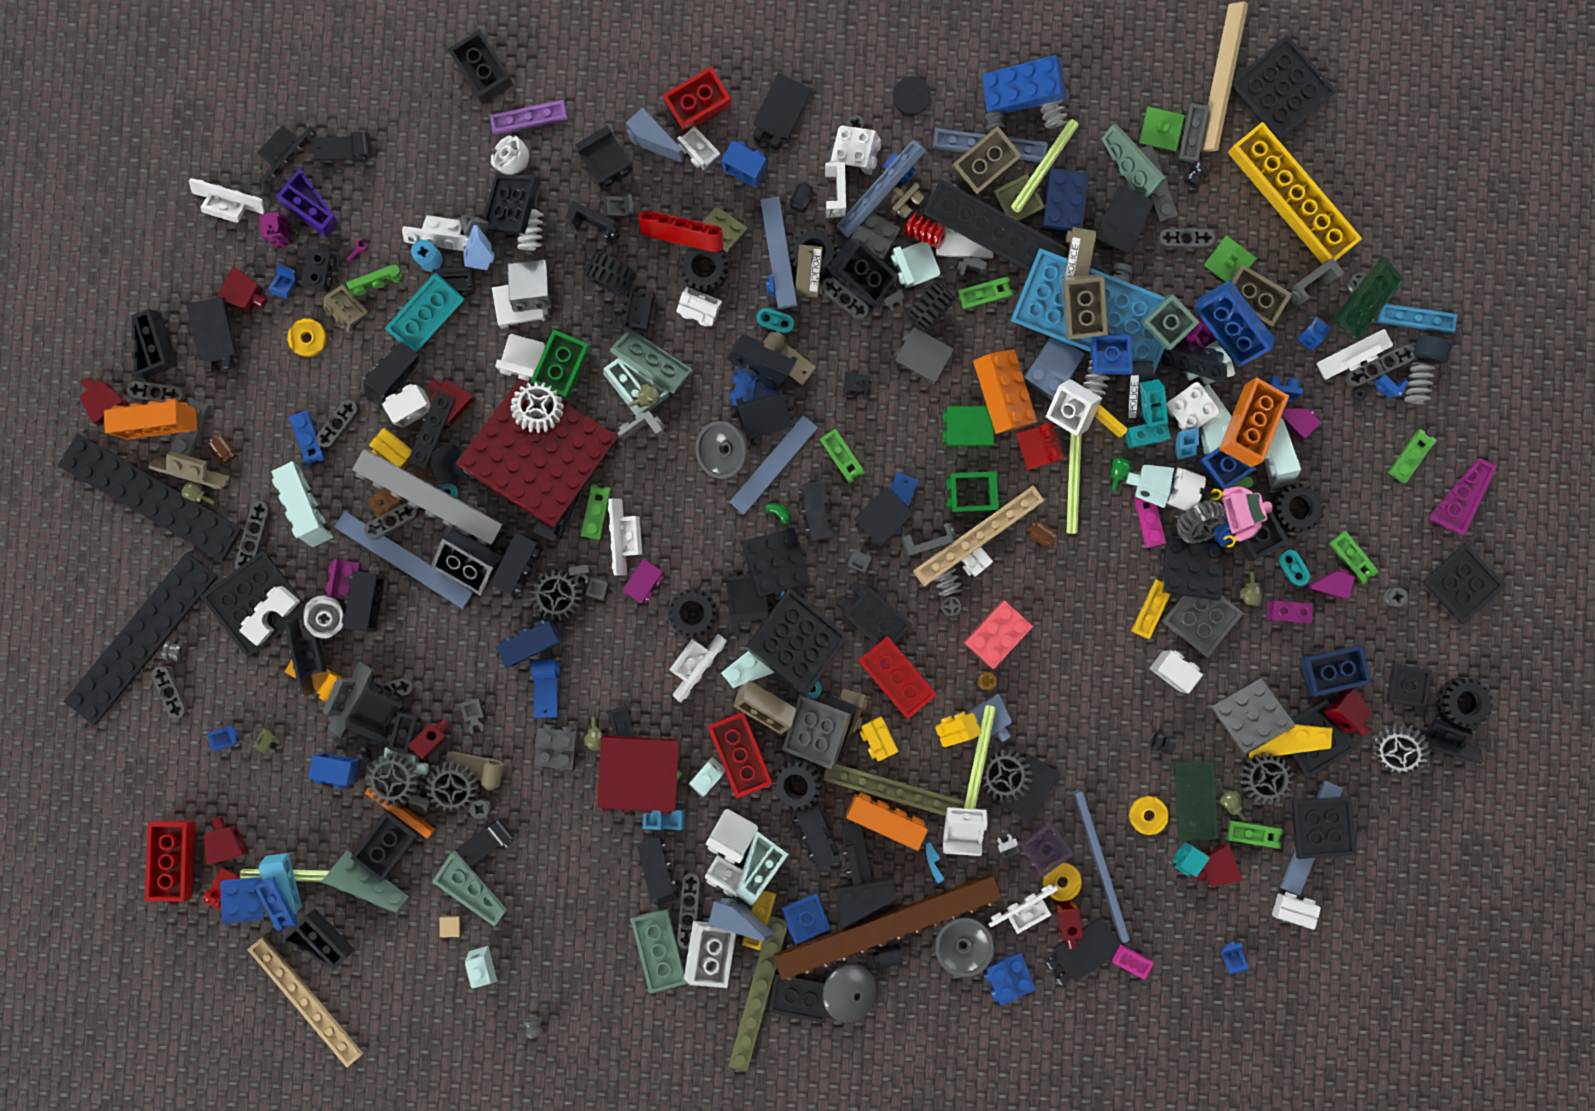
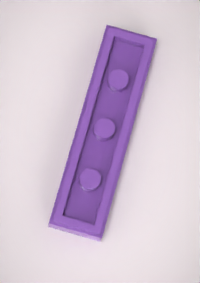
M564 100L489 115L494 135L568 120Z

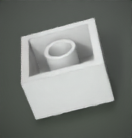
M1069 379L1059 385L1046 418L1072 434L1079 436L1089 429L1102 398Z
M416 384L404 387L402 389L403 392L398 395L392 394L385 399L386 402L382 403L392 423L401 428L425 416L432 403L429 401L425 390Z
M1172 650L1162 651L1149 668L1179 692L1190 693L1203 675L1199 672L1200 668L1192 662H1185L1183 660L1184 656L1176 650L1174 652Z

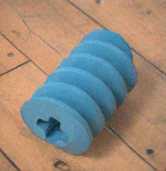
M419 240L413 244L411 255L424 270L432 272V269H439L441 267L443 256L430 241Z

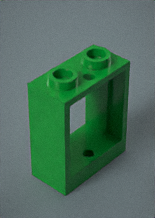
M997 471L952 473L949 475V478H946V490H950V497H947V509H951V513L999 510ZM987 478L988 505L957 507L956 479Z

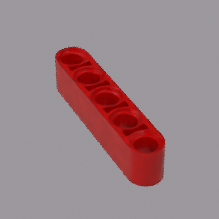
M643 211L638 215L640 231L644 236L711 252H717L724 248L723 232L719 226L654 211Z

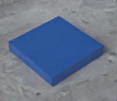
M817 893L781 908L795 945L831 930Z

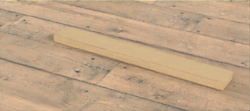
M1245 1L1229 4L1208 102L1209 111L1200 150L1202 153L1218 151L1248 8V3Z
M1033 485L913 570V572L925 587L1044 502V499Z
M265 936L261 937L247 949L346 1067H349L363 1054Z

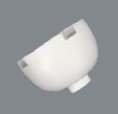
M507 136L496 145L495 149L497 152L495 156L493 154L491 156V164L495 169L506 175H516L527 167L529 151L524 142L517 136Z

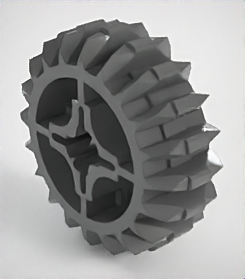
M1205 500L1203 503H1198L1196 506L1186 510L1185 514H1181V518L1177 520L1176 527L1179 536L1186 543H1201L1209 538H1213L1215 535L1214 529L1226 523L1228 518L1224 506L1219 501L1210 500L1208 502Z
M555 569L551 570V576L548 572H544L546 578L544 579L542 576H539L538 579L541 583H533L538 589L531 590V593H536V597H531V600L538 601L533 607L537 608L540 606L541 608L537 613L541 614L545 611V619L551 614V621H555L556 615L559 621L563 620V614L567 619L570 618L568 612L576 614L573 607H581L576 601H583L582 597H577V594L583 593V590L576 589L581 583L574 584L575 576L569 579V572H566L563 576L564 572L561 569L558 571V575ZM557 579L552 590H543L547 583ZM562 581H565L570 586L572 595L563 591ZM557 590H559V593L566 597L557 598L556 601L555 597L548 593H557ZM542 596L550 598L552 609H549L544 604ZM571 600L565 609L557 611L561 601Z
M1396 723L1393 724V729L1390 726H1386L1385 731H1380V736H1377L1375 739L1377 743L1374 744V749H1376L1375 756H1379L1378 762H1385L1383 765L1384 769L1391 767V773L1398 770L1399 775L1403 771L1408 775L1411 770L1416 773L1418 767H1424V762L1428 761L1427 755L1430 753V750L1427 748L1429 747V742L1424 741L1426 736H1419L1420 729L1413 731L1412 725L1409 728H1405L1406 725L1404 723L1401 724V727H1398ZM1395 737V744L1386 747V742ZM1400 746V747H1402L1403 749H1405V752L1402 751L1401 748L1398 749V747ZM1413 751H1418V755L1415 758L1408 760L1409 754H1412Z
M1001 750V756L994 752L995 759L988 756L987 758L991 763L985 762L984 764L987 767V770L983 769V774H986V777H982L981 781H987V783L983 784L982 787H989L986 792L988 795L994 792L992 796L994 800L1000 795V802H1004L1005 797H1007V801L1010 803L1012 801L1011 796L1017 801L1019 800L1018 793L1025 796V793L1022 791L1023 788L1026 790L1030 789L1025 784L1026 782L1032 783L1033 781L1027 778V776L1033 775V772H1026V769L1031 766L1030 764L1023 765L1026 761L1025 757L1018 760L1020 757L1019 753H1016L1013 757L1012 750H1009L1008 756H1006L1005 750ZM1003 761H1013L1019 767L1007 769ZM998 764L999 774L991 780L992 770ZM1003 770H1005L1008 774L1009 772L1012 773L1008 777L1009 782H1007L1005 779H1001L1004 776ZM1019 773H1022L1021 782L1015 789L1014 778ZM1005 783L1010 792H1001L994 785Z
M388 753L386 758L382 755L379 757V761H373L375 767L371 766L368 768L372 774L366 775V778L371 779V781L366 782V786H372L368 792H375L376 794L373 796V799L380 797V804L386 800L387 806H390L392 801L394 806L399 805V800L402 804L406 803V798L411 799L413 797L411 792H417V789L413 786L419 784V781L414 780V778L419 777V773H413L417 766L410 767L413 761L408 760L405 762V755L400 759L399 753H395L393 757L391 753ZM392 764L388 774H379L385 765ZM398 766L404 770L406 777L400 775V768ZM394 776L398 781L391 783L392 781L388 777ZM379 782L385 784L386 792L381 788ZM406 784L402 793L394 795L398 785Z
M1261 753L1262 758L1253 755L1254 761L1251 759L1246 760L1249 766H1242L1246 771L1245 773L1240 772V776L1245 777V779L1240 780V783L1246 784L1242 790L1248 791L1247 797H1253L1254 802L1260 800L1261 804H1265L1267 801L1270 805L1273 804L1274 800L1280 802L1279 796L1287 797L1284 791H1291L1287 785L1293 784V781L1288 780V777H1292L1293 773L1287 772L1291 767L1285 765V759L1280 760L1279 755L1273 757V754H1269V757H1266L1265 753ZM1272 763L1277 767V770L1268 771L1263 764ZM1257 770V777L1253 779L1254 771ZM1265 775H1269V777L1267 778L1268 782L1264 781V779L1266 778ZM1280 777V782L1276 787L1275 782ZM1265 786L1266 789H1269L1270 793L1261 794L1255 787Z
M451 760L449 765L446 761L442 763V766L438 764L435 770H431V776L427 778L428 784L426 789L429 790L427 796H433L430 800L431 803L436 801V808L444 806L443 811L450 808L451 813L455 811V808L459 812L462 811L463 807L468 808L469 803H473L474 797L478 795L476 789L479 788V784L475 783L478 777H472L474 770L467 771L468 765L464 768L461 767V761L457 765H455L454 760ZM449 774L448 780L438 782V778L442 775ZM451 781L452 784L456 787L454 791L451 788V786H449ZM467 791L465 796L456 799L457 793Z

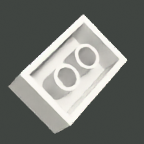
M693 921L684 979L690 985L727 988L736 933L708 925L709 922Z

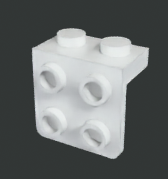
M840 126L831 160H840L845 162L847 166L860 167L864 174L872 175V171L877 165L876 155L877 151L881 148V139L875 130Z
M510 334L502 360L497 359L495 367L503 375L511 376V374L518 375L519 379L529 381L532 379L545 349V344Z
M1195 382L1166 403L1168 413L1172 417H1176L1179 421L1177 424L1182 431L1199 428L1220 411L1199 382Z
M725 809L706 845L709 846L708 849L713 853L718 854L720 852L725 855L727 861L733 864L735 862L740 864L745 851L758 830V826L735 812Z

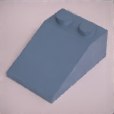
M641 108L626 122L628 129L626 132L629 134V139L635 145L639 144L643 149L681 163L684 161L682 149L644 108Z
M1050 337L1024 376L1025 384L1053 401L1059 385L1070 379L1084 353L1071 344Z
M726 896V898H721L713 903L708 925L760 941L773 937L774 932L743 903L737 902V898Z

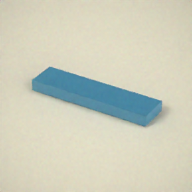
M1381 303L1377 323L1454 334L1458 314Z

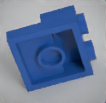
M1117 333L1115 335L1091 337L1090 357L1092 359V374H1132L1131 335Z
M739 367L738 372H734L733 383H736L735 390H731L729 401L733 402V407L738 408L737 398L743 397L744 402L773 394L774 390L766 387L758 379L749 376L746 371Z
M1021 952L990 963L986 967L987 971L984 972L987 983H991L994 990H991L994 1002L998 1001L1000 1006L1035 990Z

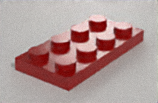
M888 636L858 660L907 719L937 695Z

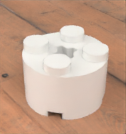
M1177 468L1174 475L1175 480L1171 483L1167 504L1186 511L1199 503L1202 496L1200 494L1201 487H1205L1206 478L1194 472Z
M327 596L312 598L304 609V624L307 630L319 638H329L339 632L343 626L342 616L344 614L340 602ZM323 613L327 614L325 620H321V616Z

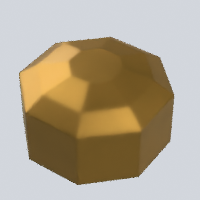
M983 672L978 676V685L983 690H992L996 686L997 678L993 673Z

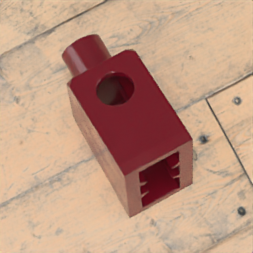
M232 267L216 298L225 297L226 304L247 311H251L254 305L263 309L267 304V298L260 295L263 288L235 267Z
M88 377L81 382L86 391L79 398L94 424L101 426L104 424V410L112 409L113 406L126 407L130 404L127 399L105 381L100 380L95 383L92 377Z
M434 378L427 385L433 392L429 398L431 403L437 391L455 398L446 420L451 425L476 399L470 393L447 379L440 384Z
M1356 687L1341 690L1324 714L1345 733L1357 730L1360 736L1367 734L1370 728L1365 721L1371 714L1370 709Z
M444 718L436 726L430 723L408 746L422 759L427 760L446 740L447 737L444 733L451 725ZM432 733H436V738L434 740H430V735Z
M223 816L211 820L214 831L205 833L203 836L206 865L249 853L236 825L225 827Z
M1225 843L1205 853L1209 860L1197 877L1192 875L1195 882L1205 879L1211 887L1242 881L1230 847Z
M1072 899L1053 902L1061 938L1063 941H1066L1068 949L1078 948V939L1083 937L1079 908Z

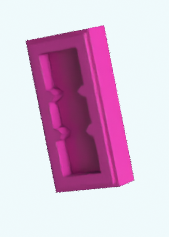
M1123 945L1119 946L1111 960L1114 964L1144 980L1154 965L1153 961Z

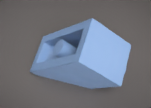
M473 225L463 253L464 264L467 267L487 270L489 264L494 261V252H492L491 243L477 225Z

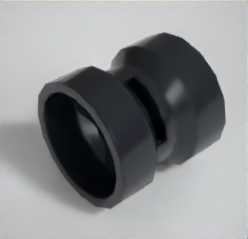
M1194 162L1190 167V172L1184 175L1183 181L1190 187L1198 189L1202 184V179L1206 178L1210 172L1203 164Z
M1156 731L1152 739L1151 749L1156 751L1162 750L1165 754L1171 755L1177 739L1174 736H1165L1164 733Z

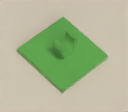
M1147 107L1139 144L1152 145L1155 148L1176 152L1184 115Z
M1226 235L1203 266L1221 280L1227 282L1232 278L1236 269L1241 265L1250 268L1257 258Z

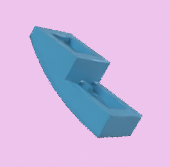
M1198 428L1178 432L1176 439V457L1178 460L1197 455L1196 446L1199 445Z
M676 810L668 815L660 814V811L643 813V829L683 830L684 810Z
M929 840L925 841L927 862L937 883H940L944 880V877L934 864L940 857Z

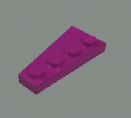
M1481 458L1476 459L1427 519L1461 536L1465 535L1497 466Z

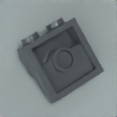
M871 212L856 228L851 239L861 240L883 261L901 228Z
M543 724V727H538L534 766L573 770L578 731H573V727L562 726V729H554L555 725Z

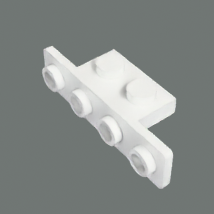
M193 178L189 180L192 193L206 197L201 206L203 213L238 223L246 209L261 214L265 212L263 200L259 197L226 189Z
M426 215L422 229L403 226L402 229L404 242L411 244L419 240H427L435 247L464 251L469 236L462 235L463 229L459 220Z
M1383 329L1317 362L1316 365L1326 380L1348 368L1350 371L1361 367L1360 362L1364 360L1369 363L1379 358L1377 354L1392 347L1393 344L1386 330Z
M612 498L609 499L608 505L613 559L612 569L614 575H627L626 556L642 554L640 516L623 517L622 499Z
M717 634L707 649L692 639L669 669L672 673L683 679L682 683L673 693V696L679 702H682L683 699L689 696L694 684L700 681L703 672L712 665L714 657L723 650L726 639L721 635Z
M1049 884L1041 889L1042 892L1035 896L1033 893L1025 897V902L1020 905L1014 903L1007 908V912L994 914L990 917L989 926L992 927L1009 918L1018 934L1051 916L1043 898L1058 891V886Z

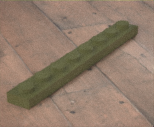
M837 763L834 770L826 768L824 773V781L946 816L947 807L964 809L965 801Z
M770 915L767 926L774 932V935L762 943L728 1066L747 1072L777 966L773 954L781 951L787 930L785 919Z

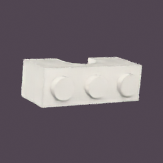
M283 586L273 587L268 592L266 601L264 603L261 601L254 608L256 612L251 617L245 618L241 623L243 627L239 631L256 646L262 645L275 631L267 622L268 614L271 611H276L282 617L288 616L300 602Z

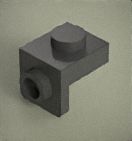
M626 195L625 197L606 196L604 198L605 216L627 218L633 214L635 203L632 200V195Z
M462 215L459 220L466 236H470L473 225H477L483 234H485L489 226L488 221L480 220L479 217Z
M964 257L963 262L959 261L956 271L959 273L958 278H963L965 269L983 274L987 262H984L980 257Z

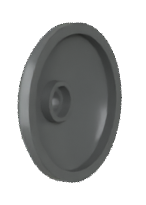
M715 421L706 425L697 437L696 457L700 466L707 474L715 478L725 479L736 475L743 468L747 458V444L742 432L735 425L726 421Z
M971 918L953 919L941 928L936 937L935 952L937 959L947 972L955 976L971 977L979 974L988 966L993 956L994 945L991 934L977 920ZM961 942H966V946L964 948H961L959 946Z
M853 963L844 964L836 968L827 978L823 988V1003L826 1011L831 1017L843 1023H852L862 1019L870 1011L876 998V983L873 975L865 967Z

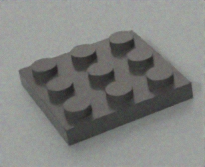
M1181 596L1161 622L1204 657L1208 658L1243 615V612L1223 596H1221L1220 601Z
M1262 678L1212 706L1213 712L1244 756L1295 727V723Z
M799 695L792 726L788 729L782 750L834 770L852 714Z

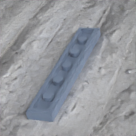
M935 128L932 149L966 153L983 139L986 134ZM1007 137L1022 155L1019 160L1041 162L1047 154L1048 142Z
M913 139L836 227L846 237H849L926 150Z
M779 196L760 199L778 309L795 307L797 302Z
M803 415L729 503L744 515L818 427Z
M1323 780L1316 798L1341 796L1343 788ZM1294 851L1280 887L1300 896L1315 858L1297 859L1296 851Z

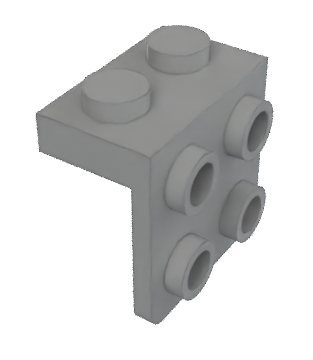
M642 411L635 416V421L623 424L617 433L625 440L648 423L660 438L666 434L663 430L666 427L658 416L654 418L649 411L646 413Z

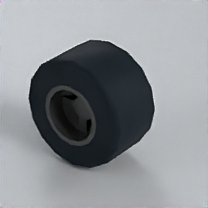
M1418 336L1413 355L1423 360L1445 363L1449 360L1453 343L1438 337Z

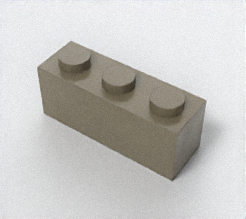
M751 681L746 682L739 688L733 707L779 734L791 728L796 713V708L788 702L779 699L773 693L764 690Z

